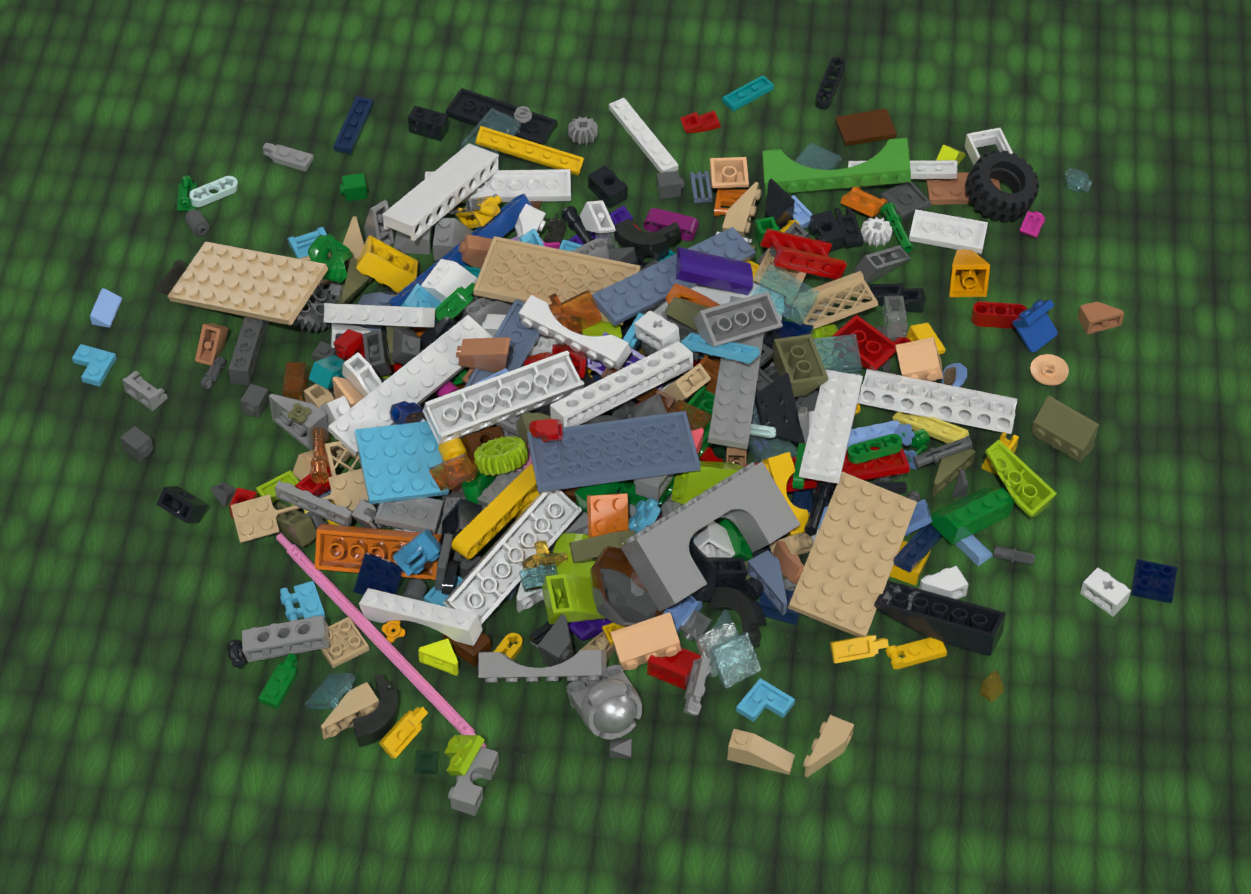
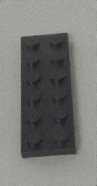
M463 88L459 90L445 111L448 117L541 145L546 143L557 126V120L532 111L530 121L526 123L517 122L514 118L517 106Z

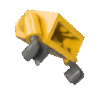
M497 194L466 201L465 208L458 207L455 209L454 207L447 214H456L461 223L469 229L483 227L500 212L498 205L502 200Z

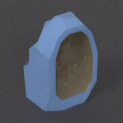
M953 363L946 366L943 371L942 384L962 387L967 379V368L961 363Z

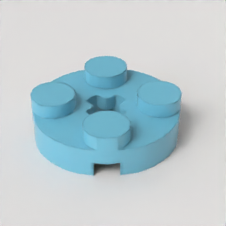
M649 498L646 501L640 500L635 507L636 512L634 516L628 520L629 530H635L636 534L646 526L653 524L660 513L661 508L658 505L661 503L654 498Z

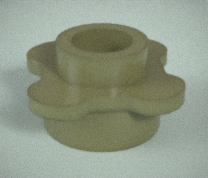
M296 403L287 415L295 423H304L308 418V414L311 413V409Z

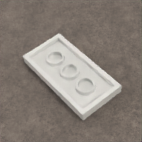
M915 209L909 240L957 250H973L975 253L982 254L988 222Z

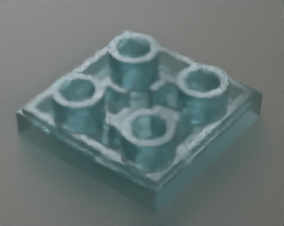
M811 142L797 157L795 162L814 169L834 170L841 162L842 157Z
M743 632L709 649L725 688L762 670L747 632Z
M352 673L329 674L305 705L308 709H334L340 703L339 699L342 695L352 689V683L356 680V677Z

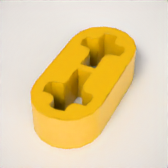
M517 633L508 634L494 652L504 653L514 660L523 648L522 637ZM515 641L517 642V645H516V644H513V645L510 647V643H514Z

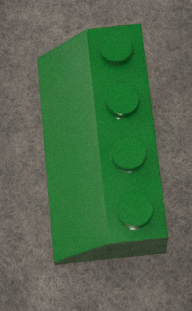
M1002 487L982 488L931 513L932 522L930 524L953 545L961 541V539H965L1009 517L1015 501Z

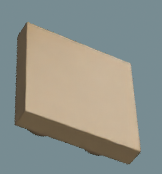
M347 617L328 627L329 648L320 649L331 667L335 668L369 651V646L350 617Z

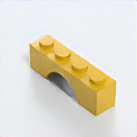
M790 452L761 460L800 523L799 526L784 536L788 537L805 532L804 527L809 517L808 510L794 506L786 493L787 481L795 472Z

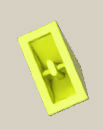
M943 145L936 161L958 160L959 164L966 154L950 146Z
M448 638L419 648V662L455 676L458 675V660Z

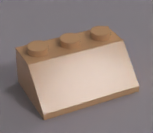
M670 612L610 632L616 655L623 670H633L639 665L647 663L650 655L671 657L682 651Z

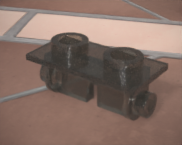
M558 213L547 222L546 229H548V232L543 240L545 243L560 242V245L562 243L566 223L563 219H557Z
M179 259L174 262L173 267L164 279L160 280V284L155 291L169 295L187 269L184 266L185 262Z

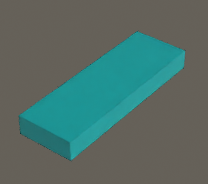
M762 75L723 96L722 102L731 111H735L774 90V84Z

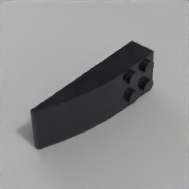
M889 580L886 583L883 594H879L874 603V607L922 634L962 649H968L989 656L992 655L1004 631L1005 612Z

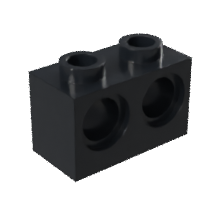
M414 106L408 116L409 133L442 142L449 130L448 114Z

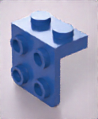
M1051 299L1036 301L1030 309L1021 312L1019 317L1012 322L1031 353L1036 352L1057 336V330L1046 313L1054 307Z

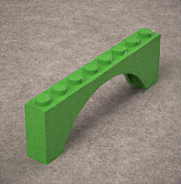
M907 138L889 139L885 147L873 158L859 165L837 170H821L806 167L791 160L781 149L763 151L766 195L768 182L771 178L787 193L911 182Z

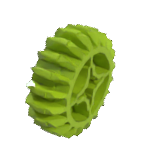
M502 436L501 438L488 440L487 443H482L474 452L475 466L480 473L485 475L491 474V476L515 471L516 468H520L528 460L527 445H525L522 438L517 436Z

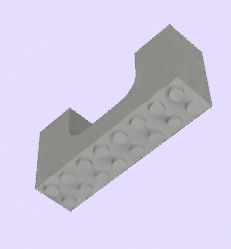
M752 462L715 486H712L702 494L694 497L684 505H681L625 540L627 544L622 546L621 549L659 612L678 603L707 584L690 555L689 542L696 531L715 519L726 518L731 520L738 527L752 552L771 544L800 525L763 462L757 465Z

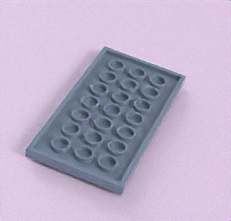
M686 411L564 427L562 441L543 442L540 438L533 437L531 432H527L538 492L700 470V462Z

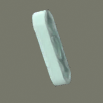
M225 176L192 190L189 196L192 206L202 207L235 193L238 181L233 176ZM215 189L218 193L212 194L209 190Z

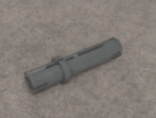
M966 436L936 449L930 448L928 452L913 456L915 466L920 468L932 462L934 464L938 463L940 459L972 448L973 445L970 437Z

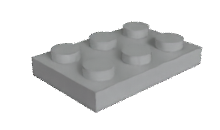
M425 497L380 503L375 523L416 532H422L427 528L432 534H435L443 508V501Z

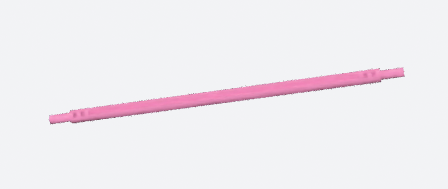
M282 533L278 534L276 539L287 550L286 553L350 617L461 735H476L474 733L475 730L465 719L456 712L319 569H315V564ZM483 742L481 747L486 748V744Z

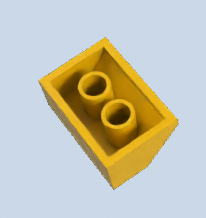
M371 235L367 237L356 264V269L361 274L374 278L378 283L391 287L397 293L417 277L418 261Z

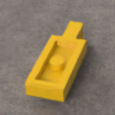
M867 635L830 642L833 663H841L873 657L875 654H879L878 649L889 647L888 639H876V635Z
M416 707L413 711L409 710L379 742L391 759L397 758L421 731V721L428 714L424 707Z

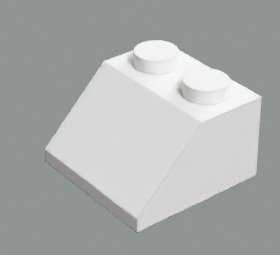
M441 259L421 286L439 301L443 302L458 287L462 286L465 289L472 282L476 283L478 278L458 263Z

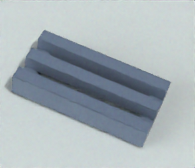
M704 171V174H701V172H697V174L690 172L694 203L712 202L708 171ZM695 179H698L701 198L697 196ZM702 179H705L708 198H705Z

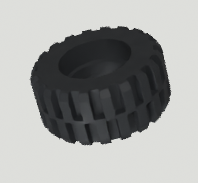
M999 150L987 152L977 160L968 174L965 183L966 194L970 196L968 198L970 203L974 204V208L977 211H981L983 216H989L994 221L999 219L1000 222L1014 221L1017 218H1021L1028 211L1038 195L1039 181L1037 180V174L1032 171L1033 167L1030 164L1028 165L1023 157L1022 159L1018 157V154H1010L1009 151L1004 150L1002 152ZM991 179L1005 182L1012 189L1013 194L999 190Z

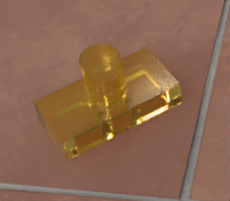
M546 540L534 543L537 554L523 560L522 566L523 570L558 567L566 562L568 557L566 552L549 553Z

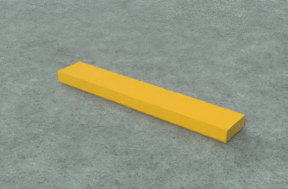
M480 126L475 141L477 145L554 169H570V173L577 176L580 174L584 160L583 157Z

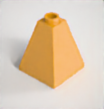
M957 250L952 263L949 297H987L990 264L973 250Z

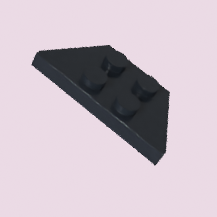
M785 373L755 394V405L760 425L774 427L776 429L775 437L783 441L795 442L799 446V443H805L799 422L789 373Z

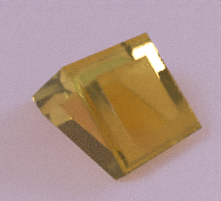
M996 670L982 682L980 695L990 702H994L1004 692L1003 683Z

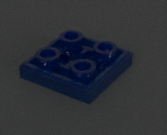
M365 553L353 592L364 596L367 589L370 588L396 595L403 570L395 562Z
M1137 559L1131 595L1172 603L1177 567Z

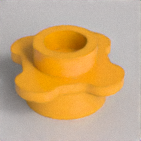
M400 620L389 621L382 626V631L386 634V639L390 643H393L398 637H404L406 634L405 630L400 626Z

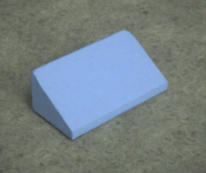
M102 288L90 314L92 325L110 328L121 304L122 297Z
M973 535L955 543L977 566L993 556Z

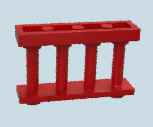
M767 228L760 244L762 247L770 249L771 246L774 247L777 254L773 263L778 267L837 280L842 277L847 266L844 260L831 258L828 255L832 244Z

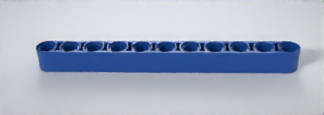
M521 194L512 199L500 209V212L483 227H478L470 235L491 239L494 236L502 238L515 227L525 204L532 206L527 196ZM460 243L390 299V306L401 307L415 285L418 283L421 286L441 259L454 261L462 266H468L469 264L462 261V255L459 252Z

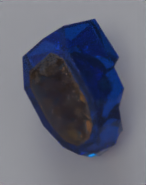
M403 401L392 404L389 411L391 420L396 425L420 422L425 417L422 406L414 402L408 403Z

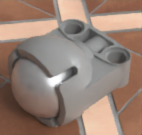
M620 665L606 667V677H600V681H587V677H581L579 681H572L566 687L571 707L576 709L589 732L601 738L611 740L626 735L636 726L634 718L639 720L642 715V700Z

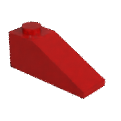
M552 344V353L554 355L568 350L569 357L579 377L584 378L586 365L584 352H576L567 344Z

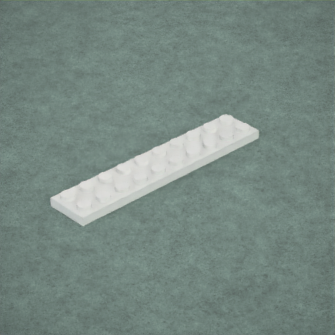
M467 315L330 424L328 431L352 454L358 455L354 434L355 429L395 425L465 368V366L458 365L459 358L456 357L457 346L462 345L463 339L493 337Z

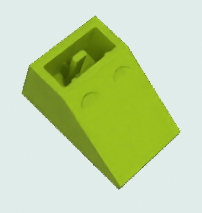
M569 574L545 576L542 592L549 624H555L562 614L566 615L567 622L605 618L597 612L592 596L591 578Z

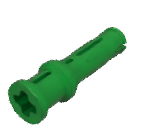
M886 203L880 208V213L885 217L886 221H889L900 246L906 253H909L914 247L901 224L902 218L897 214L894 203Z

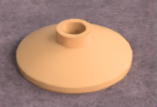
M1045 354L1036 357L1032 361L1030 372L1036 381L1044 385H1058L1067 379L1069 368L1067 363L1060 357Z

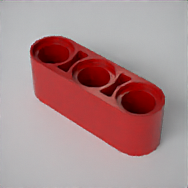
M976 302L973 306L971 322L979 327L1016 329L1012 322L1019 317L1021 312L1027 310V307L1022 304Z

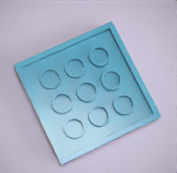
M427 421L355 429L354 434L369 504L448 495L449 489L442 457L438 451L439 445Z

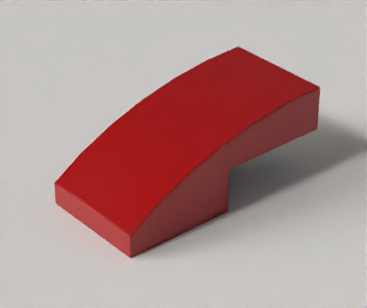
M715 110L700 116L695 112L680 118L686 133L705 132L721 127Z
M324 467L314 476L310 473L298 482L295 487L302 491H309L314 496L331 489L328 479L331 477L329 467Z

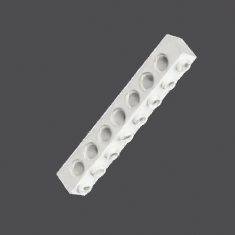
M677 341L551 404V419H559L562 423V428L578 426L692 369L693 353Z

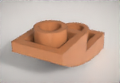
M777 541L772 555L778 558L781 572L784 576L797 584L802 572H804V565L801 563L798 555L790 553L785 541Z

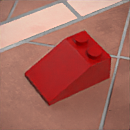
M855 315L832 336L830 343L831 349L840 351L838 357L842 360L874 371L897 352V344L858 315Z

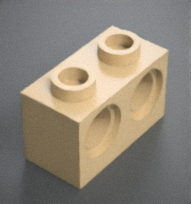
M699 363L663 391L676 399L674 402L675 406L711 380V377Z

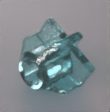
M1071 168L1065 172L1068 189L1077 193L1081 189L1088 193L1093 181L1089 180L1086 172L1076 168Z

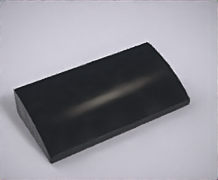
M690 540V555L707 582L705 586L691 595L696 601L709 602L716 584L717 567Z

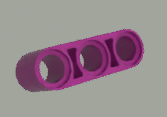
M652 208L648 211L643 227L648 232H655L676 222L680 227V240L692 241L699 222L691 216Z

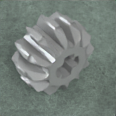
M579 116L578 119H572V122L568 125L569 139H572L573 143L578 142L579 146L582 143L585 145L588 142L593 143L594 139L598 136L597 123L593 121V118L588 119L587 116L584 118Z

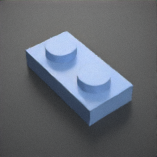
M794 195L792 196L795 200L793 220H797L804 229L810 224V216L813 214Z

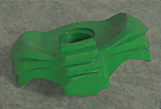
M331 234L318 236L308 249L310 261L326 264L328 270L322 279L336 281L340 284L347 277L344 262L352 258L353 254L347 246L340 243ZM330 251L332 252L331 258L328 256Z

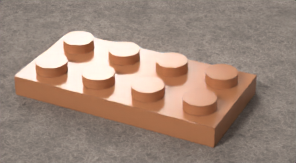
M970 172L957 173V179H925L928 199L932 202L931 205L971 204L968 199L970 196H967L965 190L966 179ZM991 179L993 184L1001 190L999 180Z

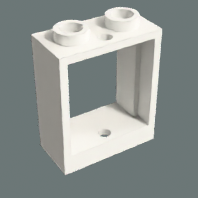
M1001 128L973 132L966 135L965 148L973 165L980 158L977 147L996 144L1000 152L1004 150L1009 151L1010 154L1013 153Z

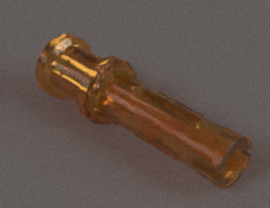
M318 427L312 430L314 457L311 460V467L313 468L311 479L316 483H324L329 480V473L327 472L329 461L325 457L324 447L325 429L319 427L320 434H318Z

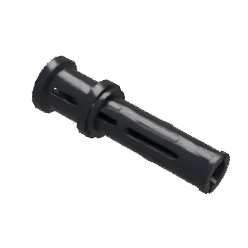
M573 206L566 207L562 211L561 217L568 222V227L577 233L584 244L594 240L590 232L585 229L576 208Z
M819 481L816 485L817 491L812 497L813 506L804 527L807 534L814 535L817 532L824 508L829 505V496L834 491V485L831 482Z

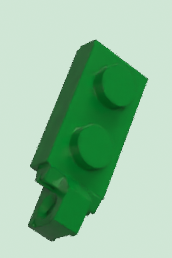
M472 282L465 289L462 286L458 287L435 309V320L438 322L447 316L453 320L474 299L471 295L474 293L475 284Z
M289 653L284 663L280 662L276 666L258 698L260 703L279 709L297 677V655Z

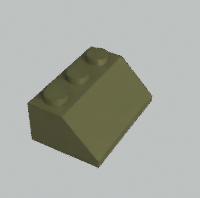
M811 334L774 339L772 350L775 353L772 358L780 377L785 373H789L794 397L807 396L828 381L827 373Z
M1048 396L1033 422L1031 434L1051 445L1054 449H1058L1068 455L1071 459L1081 463L1094 447L1099 424L1055 398Z

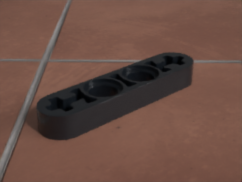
M834 57L829 62L816 94L815 105L819 109L825 110L831 106L845 71V60L843 58ZM829 76H836L837 78L830 79ZM825 87H829V88H831L832 90H831V91H826V90H824V88H825Z

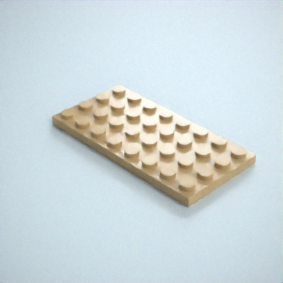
M494 236L473 290L474 295L514 303L515 299L526 303L529 297L533 295L547 302L551 311L610 322L590 300L592 294L640 272L641 266Z
M205 242L169 293L168 298L172 302L292 325L327 272L328 267L324 263Z
M842 472L839 484L837 483L805 563L804 572H802L788 609L854 636H867L877 609L874 607V603L879 594H883L894 565V557L898 554L917 502Z

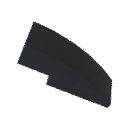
M903 283L867 284L877 299L878 306L898 311L923 312L926 301L923 288L905 289Z

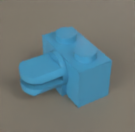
M426 528L395 552L393 559L407 576L412 573L416 575L425 568L424 564L428 560L433 562L440 556L439 552L442 546Z

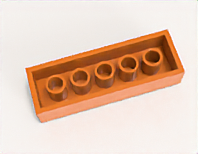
M321 524L317 528L315 569L436 580L439 557L433 562L428 560L424 564L425 568L418 574L412 573L407 576L393 559V555L420 534V532ZM432 534L442 545V534Z

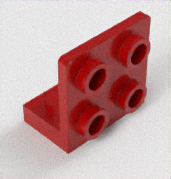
M682 647V651L671 657L650 655L647 661V675L685 690L688 685L693 661L702 656Z

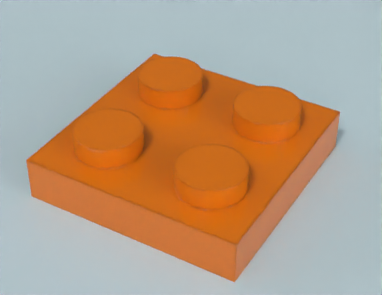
M627 493L587 495L588 537L629 531Z

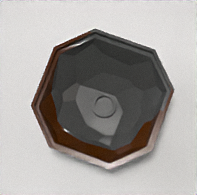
M611 546L605 547L590 569L592 596L597 612L617 625L631 626L662 615L664 610L659 612L622 549Z

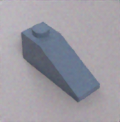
M767 550L748 561L747 572L751 578H756L762 583L764 587L763 593L783 616L786 614L787 598L780 562L776 556H773Z

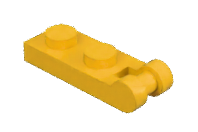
M931 637L900 646L892 645L885 650L887 656L892 660L890 663L893 669L912 666L947 655L943 642Z

